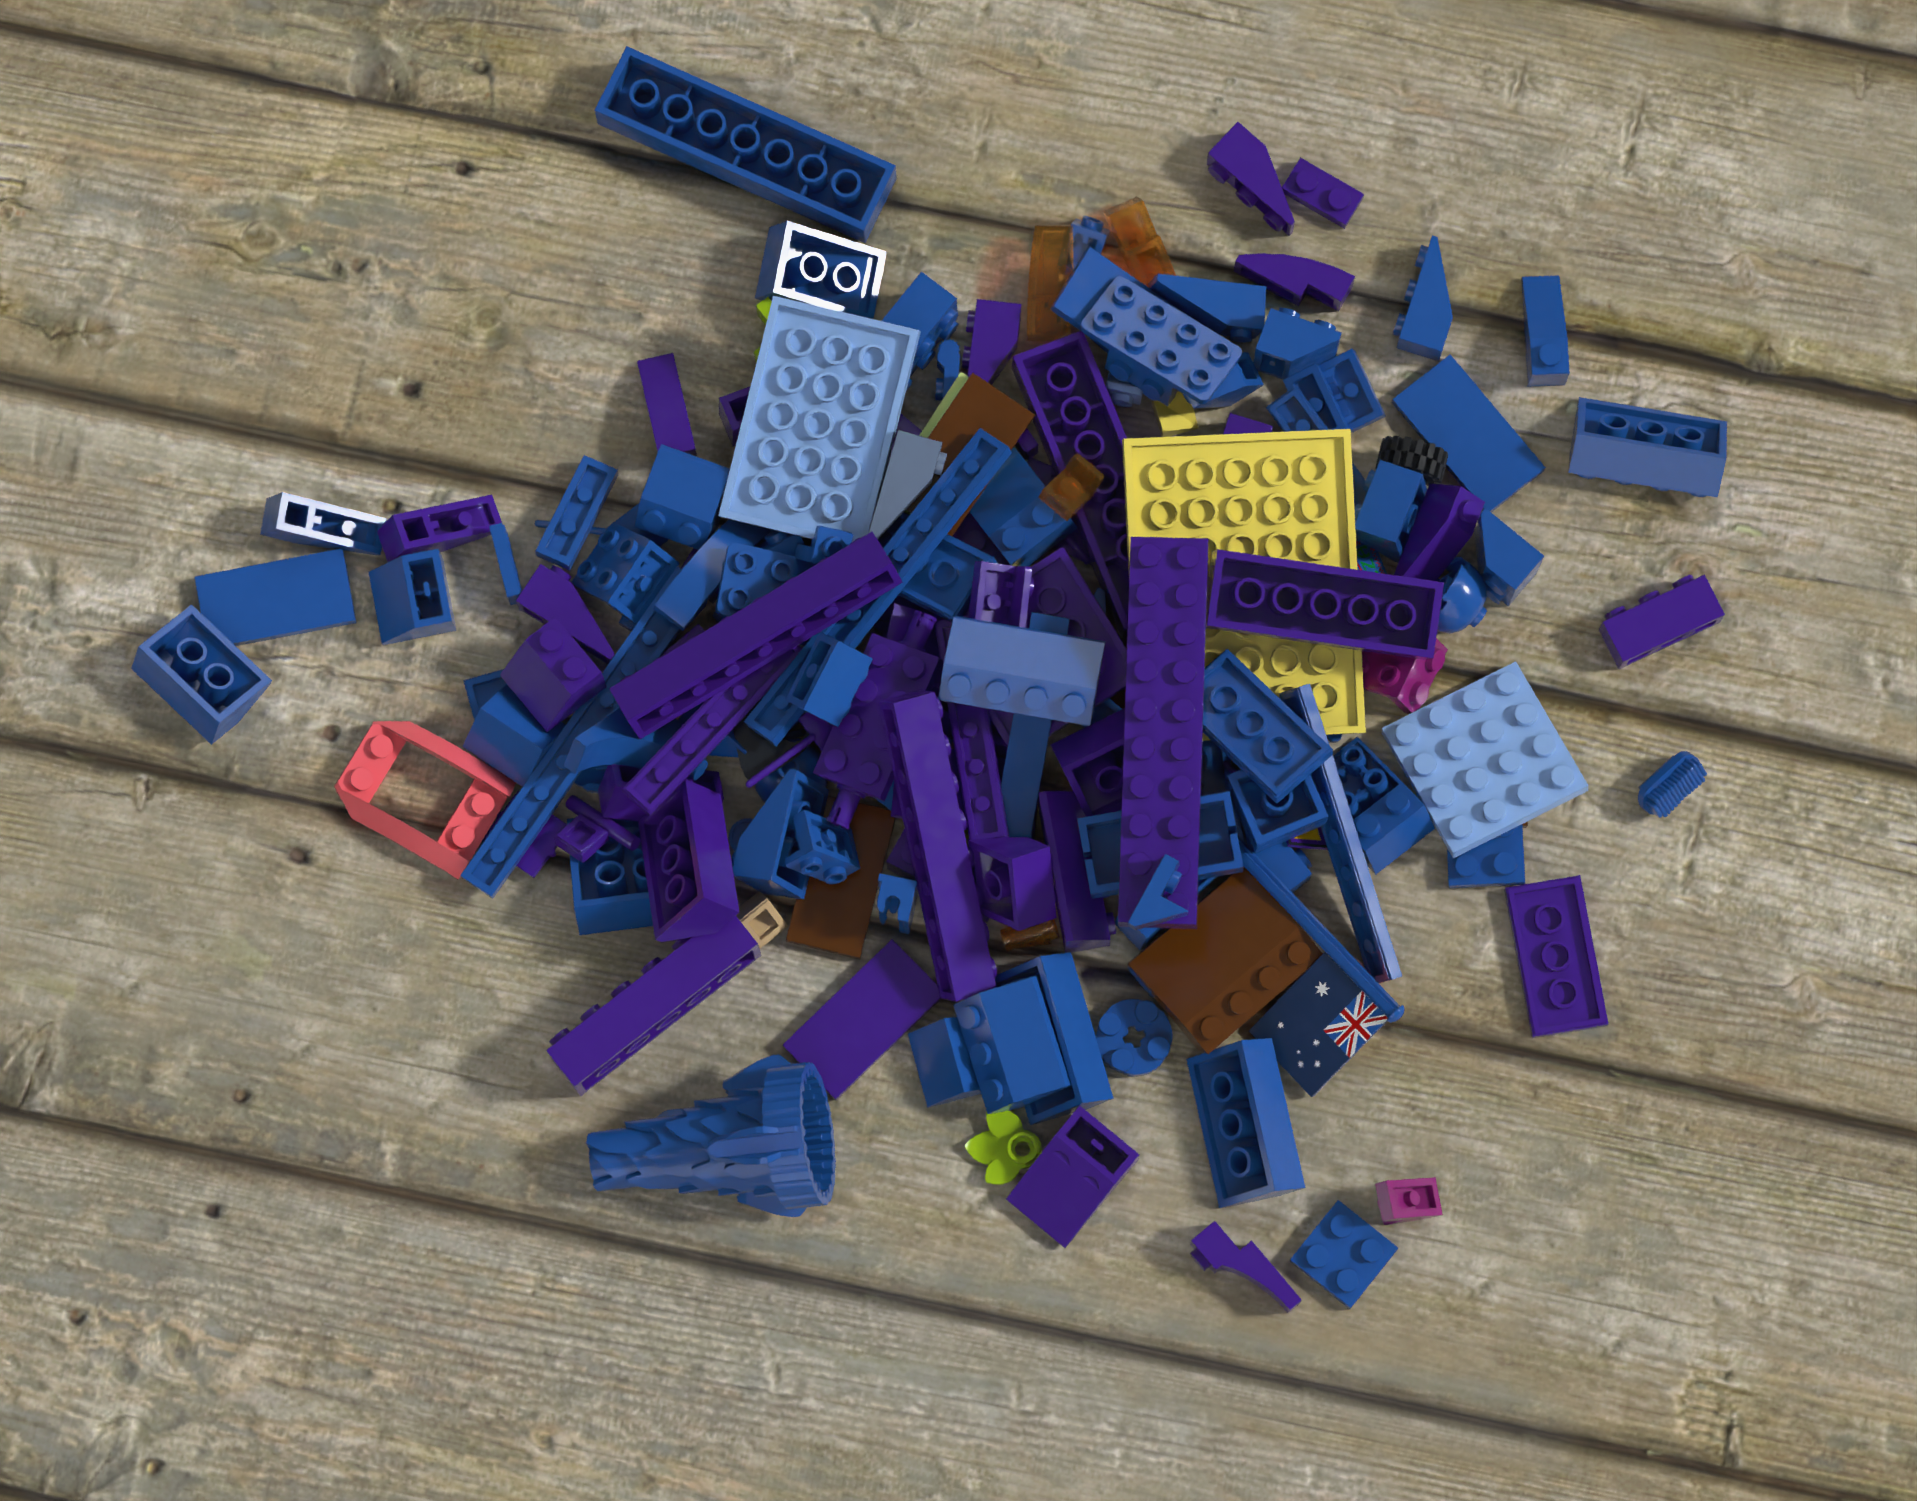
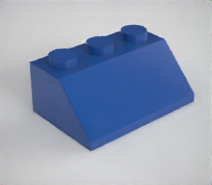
M192 604L138 646L131 667L141 679L211 745L239 723L272 682L260 668Z
M1036 976L980 992L953 1005L987 1114L1019 1109L1071 1086Z

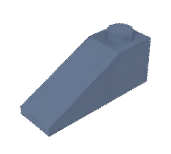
M898 430L869 533L873 531L878 540L932 483L934 474L942 475L947 458V453L941 452L942 442Z

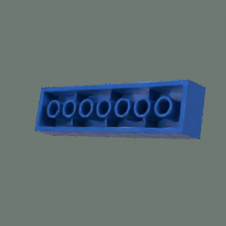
M626 46L594 110L597 123L600 126L863 243H866L897 179L896 165L628 46Z

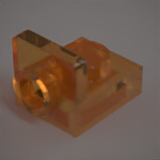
M1076 453L1070 459L1066 468L1042 490L1039 498L1064 520L1068 521L1094 496L1104 479V475L1092 463Z

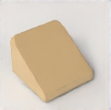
M761 892L756 893L739 907V913L736 915L756 940L760 949L788 927L768 898Z

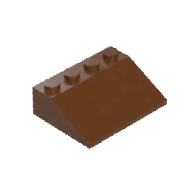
M1243 866V872L1231 874L1197 903V929L1168 928L1130 960L1127 965L1199 1052L1209 1054L1311 967L1323 953L1293 917Z

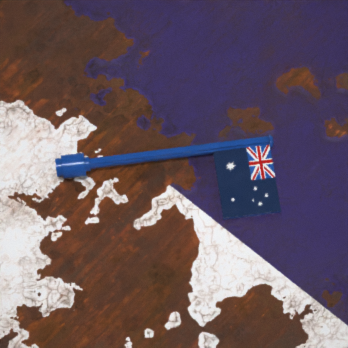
M1201 782V791H1202V789L1204 788V784ZM1234 831L1229 832V838L1230 834L1235 833ZM1238 836L1243 866L1325 951L1249 1030L1256 1039L1272 1038L1277 1062L1310 1097H1314L1386 1022L1398 1021L1403 1016L1405 1007L1404 1005L1400 1006Z

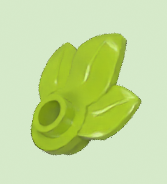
M986 1111L989 1131H984L971 1138L965 1144V1149L974 1160L988 1165L985 1174L986 1183L1004 1185L1013 1181L1021 1169L1032 1166L1042 1153V1146L1039 1138L1034 1133L1024 1130L1020 1118L1013 1112L1003 1111L987 1114ZM1020 1143H1026L1030 1147L1029 1154L1026 1156L1017 1155L1015 1152L1016 1146Z

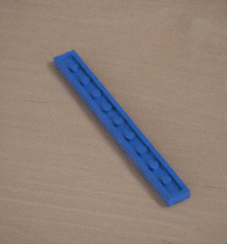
M979 428L883 548L903 583L821 632L855 649L1012 454L1010 448ZM819 633L811 637L744 721L750 729L774 746L780 743L805 712V710L789 703L785 699Z
M678 566L603 671L602 675L607 687L575 711L460 875L462 879L492 899L582 771L574 774L564 766L574 738L620 708L609 688L619 683L626 676L632 675L653 663L658 657L663 656L664 652L670 647L681 629L653 609L656 602L682 570Z

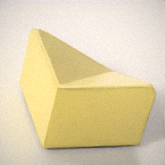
M1177 391L1175 398L1168 406L1158 400H1152V407L1161 437H1170L1198 429L1194 409L1180 391Z

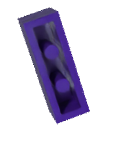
M1692 574L1674 582L1672 584L1674 589L1660 595L1658 590L1650 592L1638 600L1640 605L1626 610L1625 606H1621L1604 615L1606 620L1602 622L1599 632L1618 669H1622L1721 622L1725 613L1705 574L1694 579Z

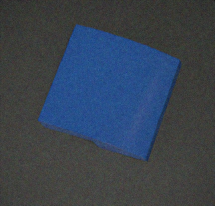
M1350 349L1320 365L1315 363L1283 380L1287 391L1297 385L1329 430L1350 429L1352 433L1386 417L1354 349Z

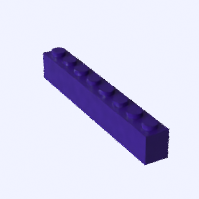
M872 531L861 538L855 539L850 545L830 557L820 560L815 566L800 575L790 578L783 585L765 596L755 599L750 605L733 615L723 618L718 624L698 636L690 638L686 643L668 654L658 657L653 663L632 675L626 676L609 689L639 739H642L903 582Z
M918 690L878 701L915 880L917 881V889L940 998L957 1002L980 992L996 988L997 967L993 958L990 957L987 944L990 938L989 929L985 921L982 920L979 906L982 903V895L978 885L974 882L972 872L974 857L971 849L967 846L964 834L966 819L962 810L959 809L956 795L959 790L958 780L951 771L948 756L951 754V746L947 736L943 733L941 723L943 717L942 704L936 697L935 692Z

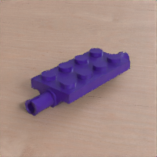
M914 610V615L903 641L899 640L896 642L872 633L863 653L873 658L868 668L867 677L859 685L851 701L850 710L842 719L839 727L833 725L813 771L816 776L837 784L836 788L839 789L830 814L826 818L827 822L839 827L840 825L841 828L849 830V825L860 799L870 796L885 802L893 783L894 775L878 701L918 690L931 691L944 661L940 657L931 655L924 650L937 619L926 613L922 615L921 611Z

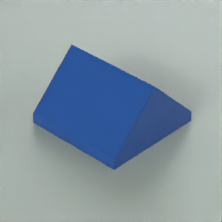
M505 685L480 708L463 744V748L523 787L566 724L560 722L550 731L546 732L510 687Z
M957 1017L943 1018L908 1033L927 1108L981 1094Z

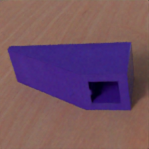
M1237 122L1208 152V171L1220 183L1228 182L1237 190L1235 192L1236 196L1246 206L1250 208L1255 206L1264 214L1263 219L1272 229L1277 232L1283 230L1290 236L1293 233L1295 220L1266 145L1242 124Z
M977 299L976 311L968 310L966 332L973 333L971 347L964 346L962 368L968 369V377L974 373L993 385L1017 351L1022 304Z

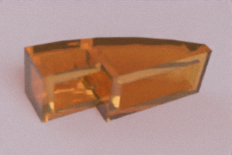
M1134 197L1103 211L1131 276L1147 287L1148 283L1158 273L1176 276L1162 239L1156 233L1145 203L1141 198Z
M1073 225L1035 226L1028 281L1027 341H1054L1071 335L1070 323L1055 314L1050 308L1074 270Z

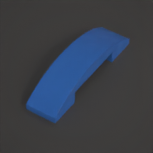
M729 519L684 566L656 602L653 609L684 631L706 607L708 599L719 588L727 547L733 542L758 547V545L766 541L765 536L772 530Z

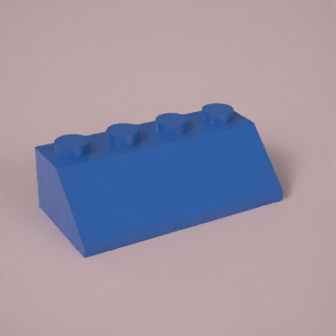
M1579 397L1568 473L1577 474L1586 479L1597 477L1614 480L1622 485L1639 484L1651 486L1659 491L1675 490L1687 492L1696 497H1718L1727 459V421Z
M954 616L943 664L938 699L1090 726L1094 715L1105 641Z
M1071 952L1039 956L1000 973L995 978L996 987H1000L1025 978L1037 977L1071 1084L1067 1088L1026 1105L1025 1110L1030 1125L1073 1114L1079 1106L1087 1110L1114 1099Z
M1272 1038L1241 1040L1214 1049L1209 1054L1202 1053L1186 1059L1219 1208L1278 1197L1306 1188Z

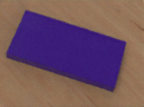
M1581 876L1506 887L1504 889L1532 1039L1608 1026Z
M891 939L782 1046L798 1063L810 1062L815 1065L822 1077L824 1088L836 1101L942 999L940 998L938 985Z

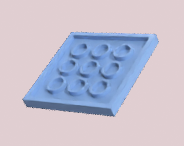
M1516 661L1382 727V735L1418 798L1425 804L1435 828L1453 858L1588 791L1589 785Z

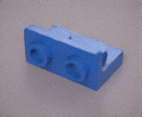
M802 810L793 816L796 830L795 839L800 850L784 859L786 867L824 881L827 884L840 883L848 875L860 869L851 828L846 830L841 828L840 825L839 827L827 822L826 818L807 810Z

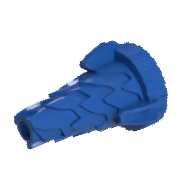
M780 1054L771 1055L756 1061L732 1077L724 1080L722 1085L725 1093L728 1094L727 1097L694 1100L695 1107L666 1110L656 1118L624 1121V1128L589 1133L586 1144L589 1148L590 1170L594 1180L593 1186L596 1191L635 1187L678 1189L680 1194L718 1190V1196L738 1194L737 1200L741 1204L787 1217H799L807 1207L828 1205V1202L832 1199L835 1185L836 1158L831 1111L821 1075L813 1063L791 1064Z

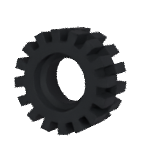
M1386 436L1382 439L1375 469H1377L1379 461L1383 460L1423 474L1427 486L1430 483L1441 484L1448 452L1444 451L1441 447H1435L1436 445L1433 443H1424V440L1421 439L1412 440L1411 437L1406 436L1405 438Z

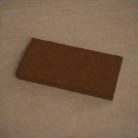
M972 373L928 437L929 439L942 442L941 452L947 453L942 474L979 428L1012 450L1035 417V414ZM934 474L932 483L906 511L912 513L942 475ZM987 485L947 533L948 535L953 537Z
M828 795L824 818L829 816L836 797ZM862 803L858 804L849 826L852 829L860 869L851 873L844 881L837 884H827L824 881L809 876L805 898L796 899L786 942L861 959L879 887V873L882 874L896 820L895 817H891V810Z

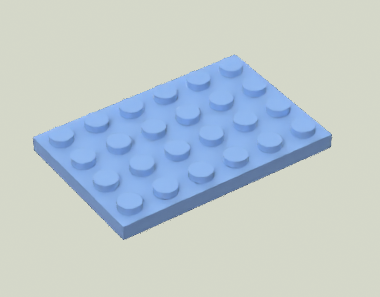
M773 296L718 516L808 539H814L816 527L819 525L850 532L853 534L852 541L867 535L885 478L921 332L900 325Z

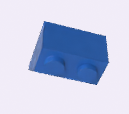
M661 444L640 499L634 527L699 550L719 527L721 517L718 515L730 468Z
M1380 460L1376 471L1371 469L1366 478L1364 491L1367 494L1363 504H1357L1354 508L1356 539L1394 562L1399 563L1426 495L1427 487L1423 474Z
M1485 508L1480 514L1474 530L1478 571L1486 583L1487 597L1497 604L1502 601L1509 606L1537 574L1544 555Z

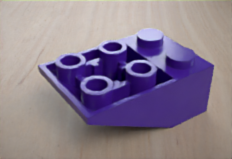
M1079 1106L1055 1134L1006 1200L1056 1242L1066 1248L1136 1164L1140 1154L1084 1108Z

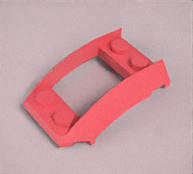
M373 721L334 785V788L352 820L385 836L458 880L507 798L511 796L516 783L468 752L410 721ZM406 741L473 778L437 841L369 804Z

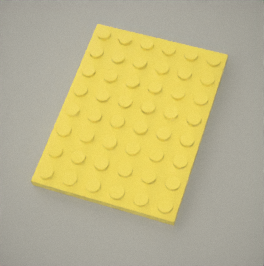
M1350 429L1128 438L1122 440L1129 573L1131 537L1208 539V574L1211 553L1217 549L1358 570ZM1206 628L1205 667L1228 649L1279 698V693L1310 684L1326 735L1366 733L1362 651ZM1203 733V741H1209L1210 739Z

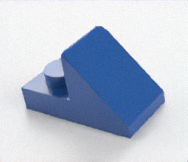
M1167 854L1164 855L1128 921L1130 928L1139 930L1189 914L1188 910L1163 897L1165 892L1172 895L1182 877V873L1177 871L1180 866L1178 860Z

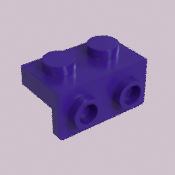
M975 561L968 618L1029 628L1028 603L1034 589L1032 567Z

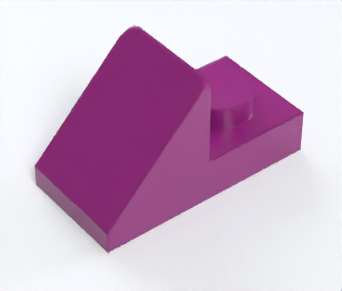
M1436 1177L1386 1180L1375 1183L1378 1197L1377 1203L1384 1225H1393L1443 1215Z

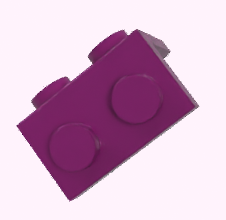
M1436 638L1434 658L1428 660L1362 651L1363 688L1366 691L1388 697L1404 713L1411 714L1419 710L1421 705L1427 700L1429 688L1437 672L1444 664L1448 649Z

